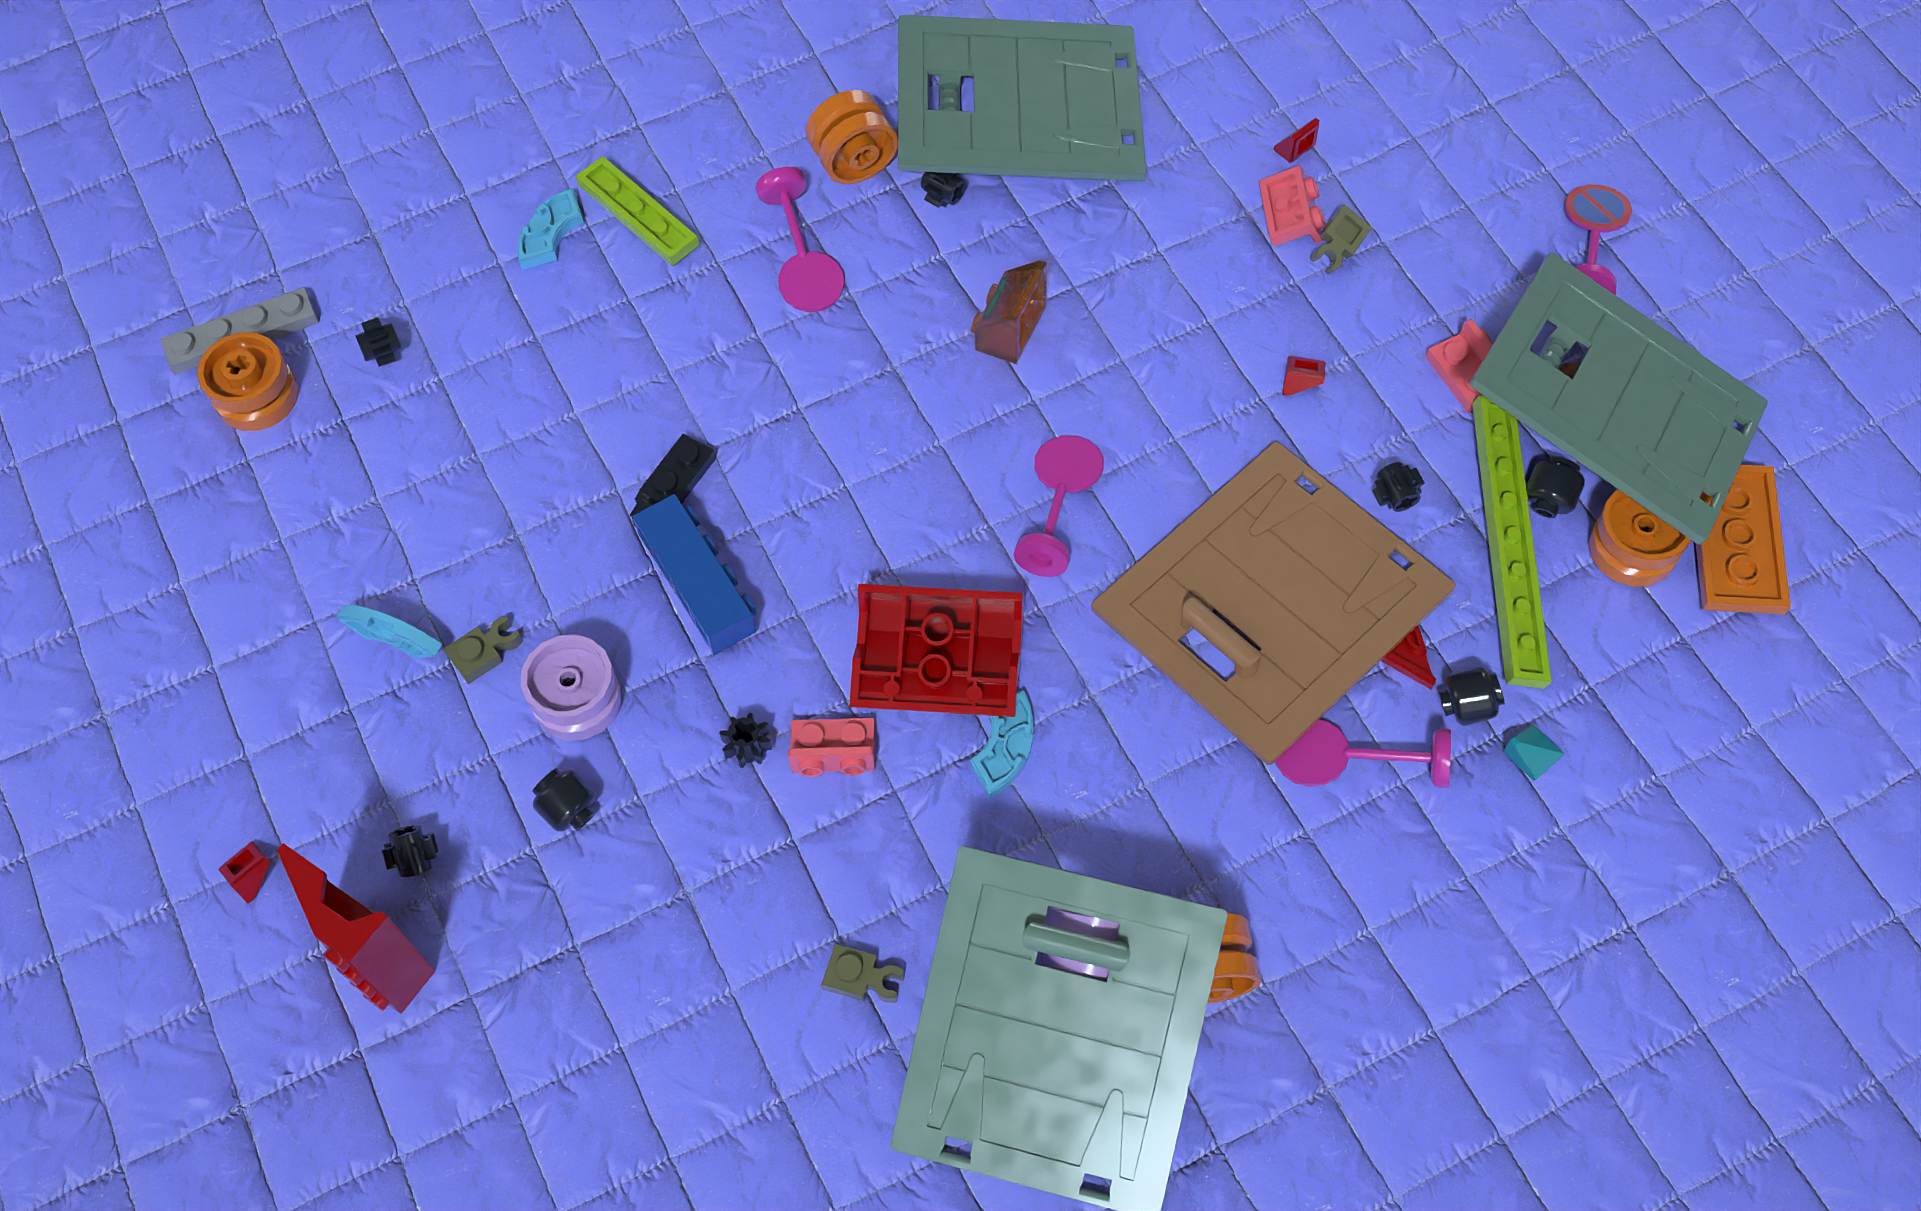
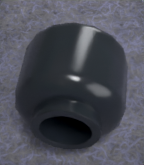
M1552 456L1549 460L1541 461L1535 466L1526 487L1528 500L1534 505L1533 511L1547 518H1556L1557 514H1568L1574 511L1585 486V478L1579 472L1580 467L1578 464L1566 458Z
M1482 666L1449 674L1445 679L1446 690L1438 692L1445 716L1454 714L1456 721L1462 726L1495 718L1499 713V706L1505 704L1496 673H1488Z
M557 768L552 770L532 791L536 795L533 801L534 810L556 831L562 832L571 826L578 831L595 815V812L591 809L596 800L595 791L571 769L561 772Z

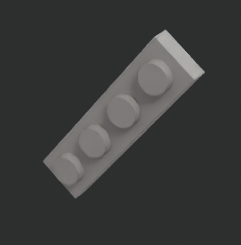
M305 287L160 338L169 368L174 375L198 367L199 361L207 349L223 337L238 332H255L273 340L319 322Z

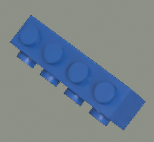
M673 494L632 516L639 537L713 655L756 633L753 617L757 615V610L746 593L740 596L734 586L738 582L733 571L727 563L721 566L715 556L719 554L716 545L708 533L702 536L696 528L700 523L689 504L682 506L677 496Z

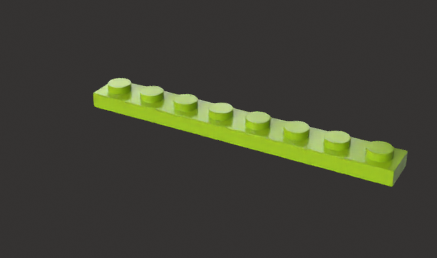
M1479 395L1472 405L1506 684L1544 689L1552 683L1518 421L1517 418L1485 396Z

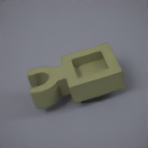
M1345 204L1336 210L1319 235L1327 243L1315 249L1311 254L1310 260L1315 262L1323 254L1327 255L1330 264L1325 272L1327 274L1332 273L1341 266L1343 256L1348 259L1354 255L1372 227Z
M506 616L496 619L492 623L490 631L486 634H483L479 627H476L443 649L467 684H470L502 663L498 652L501 650H513L522 643L523 640L517 631L506 637L501 636L504 631L512 627Z
M835 944L821 985L823 990L864 1002L868 990L876 992L882 1001L896 1003L898 999L897 992L887 990L883 985L890 978L903 981L905 975L901 968L894 965H888L881 969L876 968L877 955Z

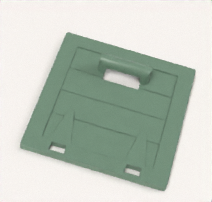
M899 15L898 170L1144 181L1146 177V161L1133 27L1127 25ZM1116 59H1127V68L1116 67ZM928 74L939 75V110H928ZM961 76H973L974 112L960 111ZM1122 135H1133L1134 145L1122 144Z
M1553 252L1549 253L1542 262L1469 382V385L1699 545L1707 540L1768 404L1766 398ZM1548 320L1557 327L1549 335L1539 354L1536 355L1530 348ZM1576 341H1579L1589 349L1571 379L1559 371L1558 367L1566 353ZM1734 420L1745 426L1742 433L1732 426ZM1702 492L1712 497L1710 505L1699 498Z
M961 846L957 852L891 1139V1149L1116 1211H1161L1227 920V911L1222 908L969 846ZM1051 906L1119 923L1117 939L1110 941L1046 925L1048 908ZM1038 952L1109 969L1108 979L1103 981L1036 964ZM947 1136L973 1143L970 1153L971 1158L943 1151ZM1085 1173L1112 1180L1109 1191L1110 1195L1082 1188L1081 1185L1083 1184Z

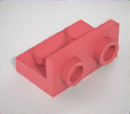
M1298 165L1259 180L1269 238L1274 246L1308 234L1311 235L1316 244L1323 242L1319 235L1321 228L1325 227L1326 223L1320 206H1316L1315 198L1320 197L1313 176L1307 178L1301 166Z
M1473 319L1464 322L1460 334L1428 348L1426 359L1467 413L1473 412L1472 403L1479 395H1482L1472 388L1469 382L1492 346L1487 332L1480 329Z
M874 718L791 720V749L788 750V760L792 773L815 777L822 775L823 772L840 771L845 775L854 776L861 775L865 771L875 770Z

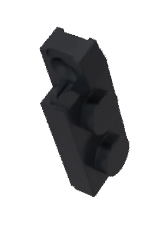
M682 434L639 489L635 497L637 504L630 513V517L673 494L677 496L682 504L715 461V450Z

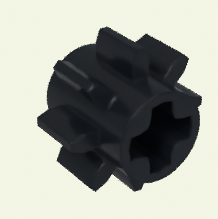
M924 172L921 179V188L928 192L924 200L938 208L940 206L946 208L948 203L955 205L961 199L966 188V182L959 177L961 173Z
M378 317L361 323L364 332L355 335L365 361L376 359L379 367L396 361L393 352L401 350L402 347L392 323L381 325Z
M1396 462L1385 466L1377 473V480L1374 482L1377 487L1372 492L1380 507L1387 504L1389 509L1392 508L1395 512H1401L1419 502L1421 498L1420 493H1422L1420 487L1425 482L1417 467L1410 470L1408 465L1404 466L1403 463Z
M749 713L747 718L736 719L733 716L730 717L731 725L728 731L723 730L719 733L722 742L727 744L722 749L724 757L729 759L735 756L738 759L740 768H743L746 763L755 761L758 764H762L761 756L764 750L773 749L771 739L765 737L770 732L768 723L762 722L758 725L754 721L752 713ZM747 738L750 742L746 743L743 739Z
M411 825L399 828L389 834L390 843L384 844L385 849L381 850L387 870L397 867L400 877H412L425 873L432 868L430 860L437 858L436 853L439 852L434 833L423 835L420 825Z

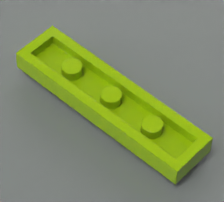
M604 156L575 176L580 188L671 266H674L699 246L697 235Z

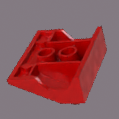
M858 584V633L852 659L849 707L1015 717L1025 602L1023 593Z
M282 843L277 852L314 936L326 948L322 956L334 965L336 970L350 981L349 983L363 994L362 996L375 1007L384 1011L389 1005L402 1014L435 973V970L386 914L381 911L374 913L329 882L327 874Z

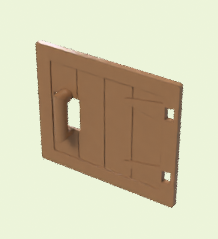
M1274 442L1096 598L1091 604V610L1265 764L1272 765L1365 677L1389 651H1392L1405 639L1410 631L1412 632L1417 625L1454 592L1456 584L1279 442ZM1302 476L1318 488L1313 495H1310L1297 484ZM1394 551H1397L1413 565L1405 571L1391 560L1390 557ZM1214 610L1225 621H1227L1238 632H1240L1245 638H1247L1252 644H1254L1258 649H1260V651L1255 649L1250 643H1248L1243 637H1241L1237 632H1235L1230 626H1228L1212 611ZM1193 628L1235 663V674L1226 682L1179 642Z

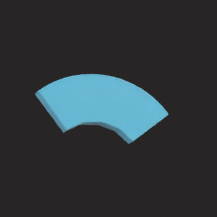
M573 188L560 192L543 202L535 209L536 214L527 226H523L517 247L518 259L522 270L557 261V248L561 238L570 229L584 223Z
M343 605L336 616L337 620L366 640L388 644L415 659L436 656L442 646V643L414 626L367 607Z
M1024 690L1017 693L1015 717L988 716L991 723L990 738L983 750L970 759V766L989 799L1000 794L1015 781L1026 765L1031 752L1034 733L1033 715Z

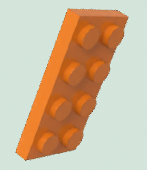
M1740 465L1708 539L1701 545L1696 543L1702 610L1786 615L1791 608L1774 466ZM1702 492L1699 497L1705 503L1710 505L1712 500L1711 496H1708L1707 494Z

